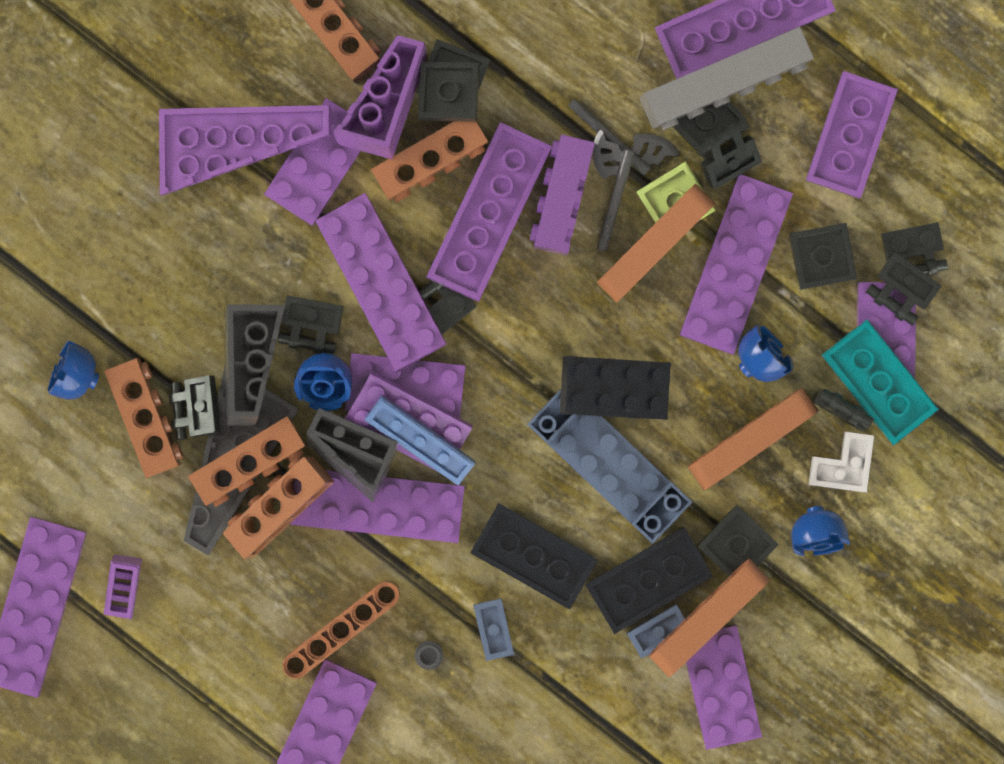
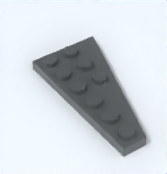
M225 364L217 396L221 433L208 435L202 467L283 418L290 416L293 420L299 408L265 388L256 425L227 426ZM271 440L268 442L267 452L269 455L273 453L279 443L278 441ZM246 455L242 460V466L247 471H253L257 466V461L253 456ZM221 470L218 473L217 480L222 486H229L232 482V476L227 470ZM258 475L252 479L254 482L257 479ZM252 486L242 492H239L238 488L228 493L230 499L217 507L213 503L205 506L196 491L184 541L204 554L210 555L228 526L227 523L234 516Z

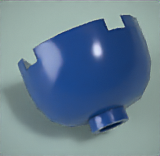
M759 324L746 333L739 344L738 355L741 360L739 367L748 378L753 376L762 382L777 381L791 372L794 365L789 354L785 357L783 356L780 349L784 347L782 343L765 326L760 327Z
M67 341L59 354L61 359L58 365L55 364L48 385V394L61 399L73 400L83 396L88 388H95L99 379V373L95 372L96 361L91 352L79 344Z
M320 353L309 357L303 361L296 373L294 391L297 398L301 402L303 398L306 402L310 403L309 407L314 410L319 408L325 411L336 410L341 407L343 402L348 401L351 395L352 374L350 369L341 358L333 354Z
M822 506L808 508L807 513L796 520L791 530L793 552L801 556H805L804 550H813V556L824 555L844 549L843 543H846L848 546L850 544L849 533L844 520L835 512L824 510Z

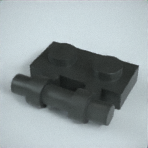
M744 119L737 123L731 122L724 126L723 131L714 136L708 135L703 138L702 143L694 147L700 157L709 152L710 157L702 161L701 165L708 185L714 190L762 162L754 138L749 135L744 138L741 136L742 132L749 129L748 123ZM728 140L731 141L732 145L720 150L719 146Z
M939 222L881 234L886 262L894 252L907 261L908 257L923 255L924 263L914 266L928 276H934L940 271L948 270L947 260L935 261L933 252L944 250Z
M894 252L877 275L886 284L882 289L871 284L865 293L874 298V303L879 306L884 305L895 313V318L900 321L905 320L913 326L919 316L910 311L912 307L916 304L923 310L926 309L942 285ZM893 289L907 298L903 304L889 296Z
M430 280L419 292L424 301L436 291H439L443 296L431 307L427 305L443 335L477 306L470 298L456 291H449L447 287Z
M287 295L281 323L292 325L291 334L280 332L278 343L289 345V348L296 350L298 347L311 349L316 354L323 352L335 354L337 343L326 341L327 332L339 334L344 306ZM302 327L318 330L317 338L301 336Z
M207 375L184 380V392L182 390V382L170 384L169 404L173 405L174 420H171L172 429L175 430L176 440H187V428H189L190 437L221 433L215 376ZM184 403L187 404L188 417H185Z
M824 388L822 392H816L812 399L814 404L859 431H864L866 427L869 428L874 420L873 417L866 414L864 408L859 405L856 407L843 400V396L837 392L833 393Z

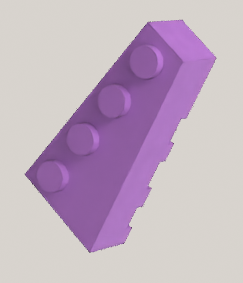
M399 35L396 36L377 65V70L363 86L362 93L348 109L347 116L333 132L339 145L393 159L420 80L421 62H426L428 57L424 42Z
M562 134L560 141L554 140L550 157L555 158L553 169L547 168L543 185L548 186L546 197L540 196L536 211L542 215L539 225L533 224L530 241H535L533 248L567 256L595 142Z

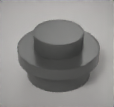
M434 641L422 642L416 648L415 660L423 669H435L442 663L443 650Z

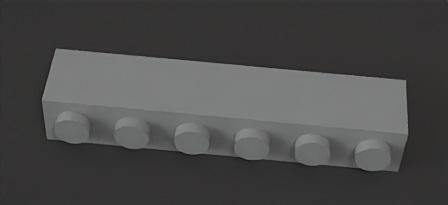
M798 27L650 90L639 97L652 128L655 129L661 126L664 131L679 124L677 119L687 115L689 119L705 113L704 107L713 104L714 108H718L729 103V97L739 93L740 97L756 91L755 85L765 82L766 86L782 80L781 74L790 71L794 75L808 68L806 64L814 59L801 28Z

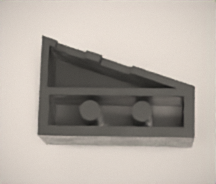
M320 408L307 431V445L374 503L397 454L398 442Z

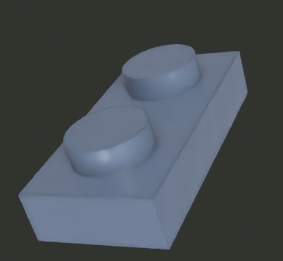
M498 598L473 604L486 661L514 655L502 599Z
M675 604L628 631L627 635L642 659L649 655L685 618Z

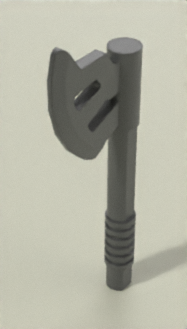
M576 99L568 105L579 118H582L597 133L599 130H603L607 141L619 144L622 151L624 149L634 151L631 165L643 176L650 170L651 164L658 165L665 156L677 157L679 155L676 148L670 142L652 134L635 135L633 137L634 145L631 149ZM648 143L646 154L641 158L639 154L643 144ZM656 146L662 147L658 155L653 156Z
M599 130L595 137L593 148L595 167L603 179L610 175H617L597 247L599 250L607 251L635 152L627 149L622 151L619 144L607 141L604 131ZM601 149H611L613 153L602 154ZM614 160L620 162V165L605 166L604 162Z

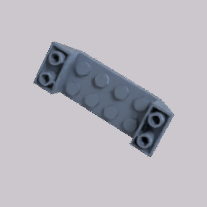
M560 389L527 425L653 544L687 509L692 501L602 416L560 414Z

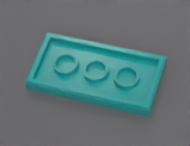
M867 319L821 355L862 408L866 410V413L874 418V423L892 445L898 443L939 410Z

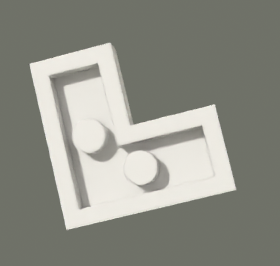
M844 432L840 460L812 456L808 485L867 493L874 436Z

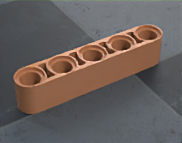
M695 183L603 275L597 284L617 303L716 203Z
M801 387L696 459L687 468L704 491L814 416L819 410L803 387Z
M749 558L682 621L648 657L668 677L672 676L770 581L769 577Z
M384 580L378 583L292 650L283 661L284 673L290 678L299 679L392 608L400 597L399 586L391 580ZM388 586L394 590L395 597L393 600L384 601L380 598L379 590L382 587ZM361 604L370 606L372 616L368 619L360 618L356 611L357 607ZM337 622L346 623L349 626V634L338 636L334 631V625ZM320 639L325 642L327 646L325 653L317 654L312 650L311 644L314 640ZM293 657L300 658L304 663L303 670L293 671L289 666V660Z

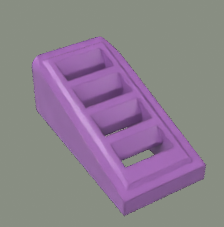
M123 555L113 556L110 565L104 615L128 619L133 618L142 563L141 558ZM118 568H120V569H126V570H132L133 572L124 571V570H118ZM116 578L128 579L132 581L131 584L116 581ZM114 589L130 592V595L114 593ZM112 600L126 602L128 607L112 605Z

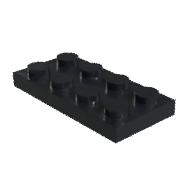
M563 356L560 414L667 420L671 363Z
M500 503L497 504L470 552L472 555L569 610L598 561L592 555Z
M683 526L587 582L585 585L611 630L616 634L713 577Z

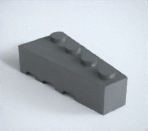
M227 304L225 311L227 426L256 425L285 305Z

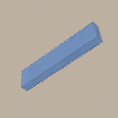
M383 395L365 417V421L392 440L397 441L399 445L456 485L462 482L475 465L476 461Z

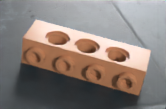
M289 0L353 83L379 64L380 59L377 55L381 51L371 38L365 41L360 34L363 28L353 16L349 19L342 11L345 5L341 0H323V4L318 8L310 7L308 0ZM331 17H337L341 20V26L335 31H330L326 28V22ZM353 39L359 43V48L354 53H346L343 50L344 43L347 40Z
M454 121L393 156V159H388L372 168L371 171L388 200L395 199L397 203L410 196L411 192L409 190L413 187L420 185L421 188H424L436 180L434 175L443 170L448 174L460 167V160L467 156L472 160L486 152L484 147L488 145V141L477 122ZM452 138L462 139L464 142L463 150L457 153L450 151L448 148L449 141ZM428 152H435L439 155V162L434 167H428L423 163V157ZM404 166L414 169L415 174L410 181H402L398 177L399 170Z
M136 358L105 370V375L145 478L182 465L180 459L183 458L181 448L178 442L173 443L170 432L173 431L171 422L167 415H162L159 408L163 404L158 390H152L149 379L152 378V374L147 362L142 363L141 359ZM134 382L139 383L142 387V394L137 399L132 398L128 391L129 386ZM143 409L150 410L153 415V420L149 425H143L139 420V414ZM153 436H159L163 441V448L159 452H154L149 446V441Z
M287 416L192 473L188 478L205 506L213 503L217 507L230 499L228 496L229 492L238 488L239 492H242L255 484L252 479L262 473L264 477H267L280 469L277 463L286 458L290 463L303 455L302 448L307 446L291 417ZM271 440L278 441L282 447L281 453L276 457L269 455L267 452V444ZM246 455H251L256 459L257 466L255 470L247 471L243 468L242 460ZM221 470L230 472L232 482L229 486H222L218 482L217 476Z
M299 456L288 465L290 470L283 477L279 475L268 484L269 490L265 494L255 496L247 504L248 510L243 514L238 513L227 523L229 527L223 532V535L243 559L254 558L335 482L314 456L303 458ZM295 479H298L302 486L299 494L293 489ZM275 498L281 503V509L278 513L273 509ZM255 517H257L261 523V527L258 532L253 528V520Z

